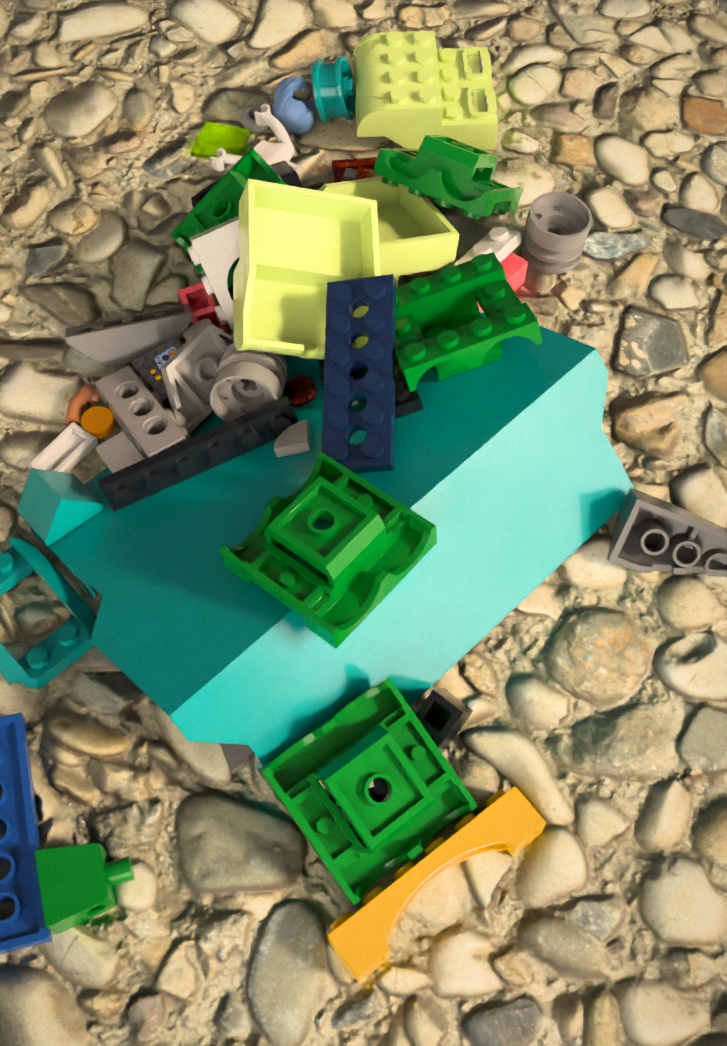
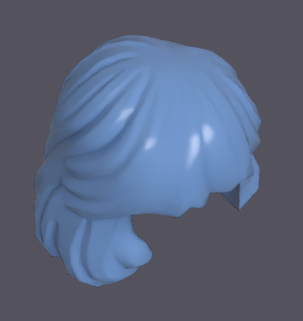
M291 76L290 78L282 79L276 87L271 114L282 123L286 132L293 134H306L315 123L313 115L316 111L315 102L293 95L295 91H304L308 84L303 77Z

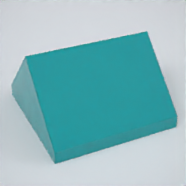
M31 468L17 511L48 547L104 510L105 506L73 473Z

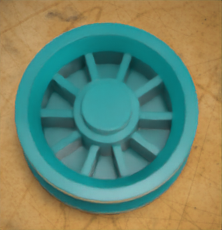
M338 56L336 61L325 63L322 59L315 60L312 69L314 99L321 120L325 124L331 123L333 118L339 117L353 120L356 114V89L348 59L345 56Z

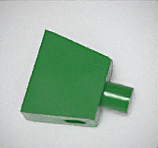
M98 843L34 851L45 927L54 934L62 933L116 906V898L113 886L135 880L130 856L109 862L107 851Z

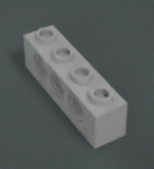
M129 365L94 382L104 406L112 412L117 424L144 459L191 439L183 426L177 427L178 423L169 408L163 409L164 405L157 392L153 391L150 393V387L141 374L137 376Z

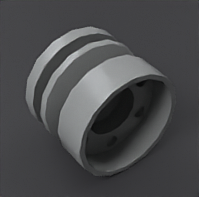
M564 192L542 194L533 200L529 208L526 227L521 240L522 243L520 244L521 256L524 260L528 261V265L546 274H562L571 271L578 265L592 223L591 210L586 203L576 196Z
M234 343L227 346L221 355L217 375L214 378L210 391V404L215 414L224 422H229L282 398L288 376V365L285 357L282 354L262 351H239L235 348Z

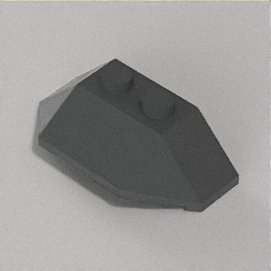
M185 304L178 307L66 328L65 340L68 345L105 367L124 368L132 365L131 362L168 341L172 339L179 340L193 319L190 304Z

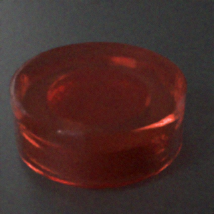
M298 376L285 384L283 395L288 397L293 407H299L313 401L317 395V389L313 379L307 376Z

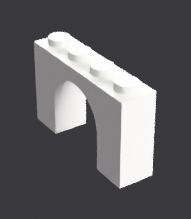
M239 215L189 237L192 246L187 248L194 265L201 264L206 275L201 278V281L208 296L215 294L219 305L214 307L222 325L228 322L233 333L231 335H234L233 300L228 291L227 278L231 266L239 258Z

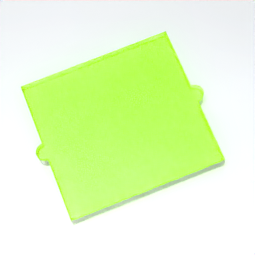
M205 121L200 134L196 135V142L191 151V156L210 160L211 156L218 158L216 151L219 148H223L226 154L242 156L243 152L247 151V143L251 136V131L246 128Z

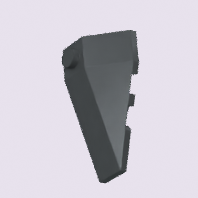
M630 488L616 517L607 559L610 562L640 573L662 571L672 572L677 575L702 573L708 574V576L727 577V528L660 498Z

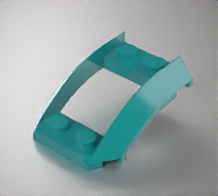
M6 537L11 546L0 554V596L34 572L74 616L17 661L0 642V673L10 685L16 682L23 683L26 688L41 689L95 646L90 640L97 616L63 575L29 540Z

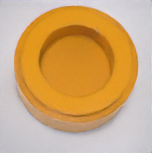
M94 406L83 413L81 425L85 431L97 439H101L113 432L115 420L108 408Z

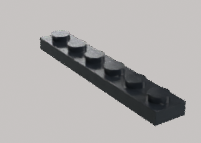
M282 397L99 479L100 489L115 512L277 439L285 429L298 422L288 397Z

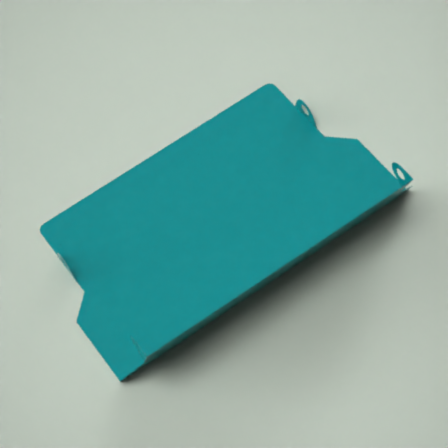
M482 312L481 315L483 318H485L486 315L484 314V312ZM539 326L542 343L539 345H535L531 339L526 337L506 338L501 341L502 359L440 382L432 367L420 377L416 388L423 409L395 419L394 470L356 474L436 525L437 543L337 649L308 629L302 617L255 583L250 586L224 567L218 551L223 545L234 547L244 542L260 524L265 513L266 504L275 495L284 498L295 493L310 476L316 463V456L322 451L324 385L321 383L318 359L283 355L288 365V376L282 397L287 396L290 400L298 422L307 419L310 426V451L277 458L274 451L275 439L115 512L100 489L98 482L99 479L112 474L108 467L84 484L103 503L105 509L48 546V548L59 557L73 578L93 600L97 601L92 587L102 595L90 641L172 719L188 741L248 745L260 760V762L255 763L257 771L383 678L390 677L408 705L411 706L621 508L629 489H635L602 429L609 372L597 349ZM357 368L356 380L363 378L367 374L368 368ZM361 398L360 404L352 406L351 411L358 412L363 410L367 405V400ZM213 410L190 434V437L193 438L226 422L216 415ZM355 432L350 438V443L354 445L362 443L366 438L367 432ZM320 520L314 525V528L326 530L334 522L331 520ZM31 528L33 535H35L41 542H43ZM290 549L285 552L329 584L327 575ZM78 578H79V579L82 581V583L86 586V588L88 589V591H87V590L84 588V586L80 583V581L78 580Z

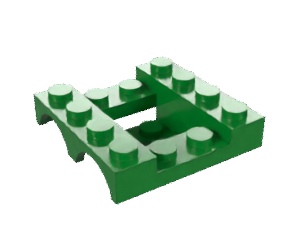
M425 135L419 149H380L373 170L374 174L382 176L381 182L394 187L402 184L409 187L408 192L422 198H425L427 194L436 198V204L450 209L453 205L463 209V215L478 220L480 216H488L492 212L505 215L506 212L516 211L524 190L521 187L513 188L492 179L498 158L497 155L447 136Z
M251 147L190 211L187 217L170 235L188 252L187 248L192 246L189 237L239 215V200L248 179L283 185L287 184ZM239 258L231 266L227 278L228 291L232 300L233 273ZM192 261L193 266L203 276H206L201 264L195 266Z
M494 252L478 255L472 260L456 266H448L440 272L427 277L416 278L410 283L396 288L395 361L410 392L417 390L416 386L420 377L431 367L440 382L502 359L501 341L506 338L521 336L531 339L535 345L542 343L537 318L526 302L522 304L506 280L504 268ZM478 304L480 305L481 309L486 315L485 318L482 317L479 311Z
M320 452L316 456V463L310 476L295 493L284 498L275 495L266 504L265 513L260 524L244 542L234 547L223 545L218 551L224 567L250 586L254 583L302 617L308 629L337 649L437 543L436 525L323 452ZM320 520H331L334 522L326 530L314 528V525ZM290 549L327 575L329 584L285 552Z
M390 677L379 680L258 769V772L279 803L284 805L326 867L325 870L346 901L354 906L361 901L360 899L367 889L384 874L420 854L426 843L439 830L461 815L478 807ZM380 777L387 783L388 793L382 801L376 802L370 797L368 789L372 780ZM318 780H321L331 796L334 798V800L336 801L344 815L347 817V819L349 820L357 834L362 839L361 841H359L357 836L354 834V832L352 831V829L350 828V826L348 825L344 817L341 815V813L339 812V810L337 809V807L335 806V804L328 796V794L326 793V791L324 790V788Z

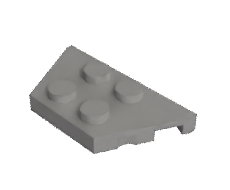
M203 324L160 367L171 410L178 423L177 427L183 426L189 435L213 411L210 404V391L214 378L217 375L220 358L226 347L234 343V335L227 334L223 329L212 324Z

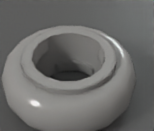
M254 104L243 110L241 123L246 130L261 133L270 129L268 125H257L254 119L255 111L262 113V104Z

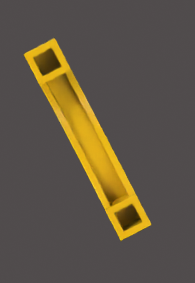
M516 786L506 793L502 789L498 790L485 802L487 808L477 816L473 813L465 816L455 826L457 832L447 840L443 837L435 840L425 850L427 856L416 865L412 861L405 864L395 873L394 878L396 881L385 890L381 886L375 888L362 900L365 905L354 915H351L349 911L344 913L331 924L332 932L327 935L329 944L358 983L390 958L391 950L387 944L397 921L410 902L433 879L456 864L481 854L508 850L514 856L542 833L546 821Z

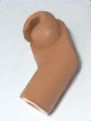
M92 384L83 385L69 399L65 417V424L67 426L72 422L80 426L83 409L87 402L96 405L100 401V394Z

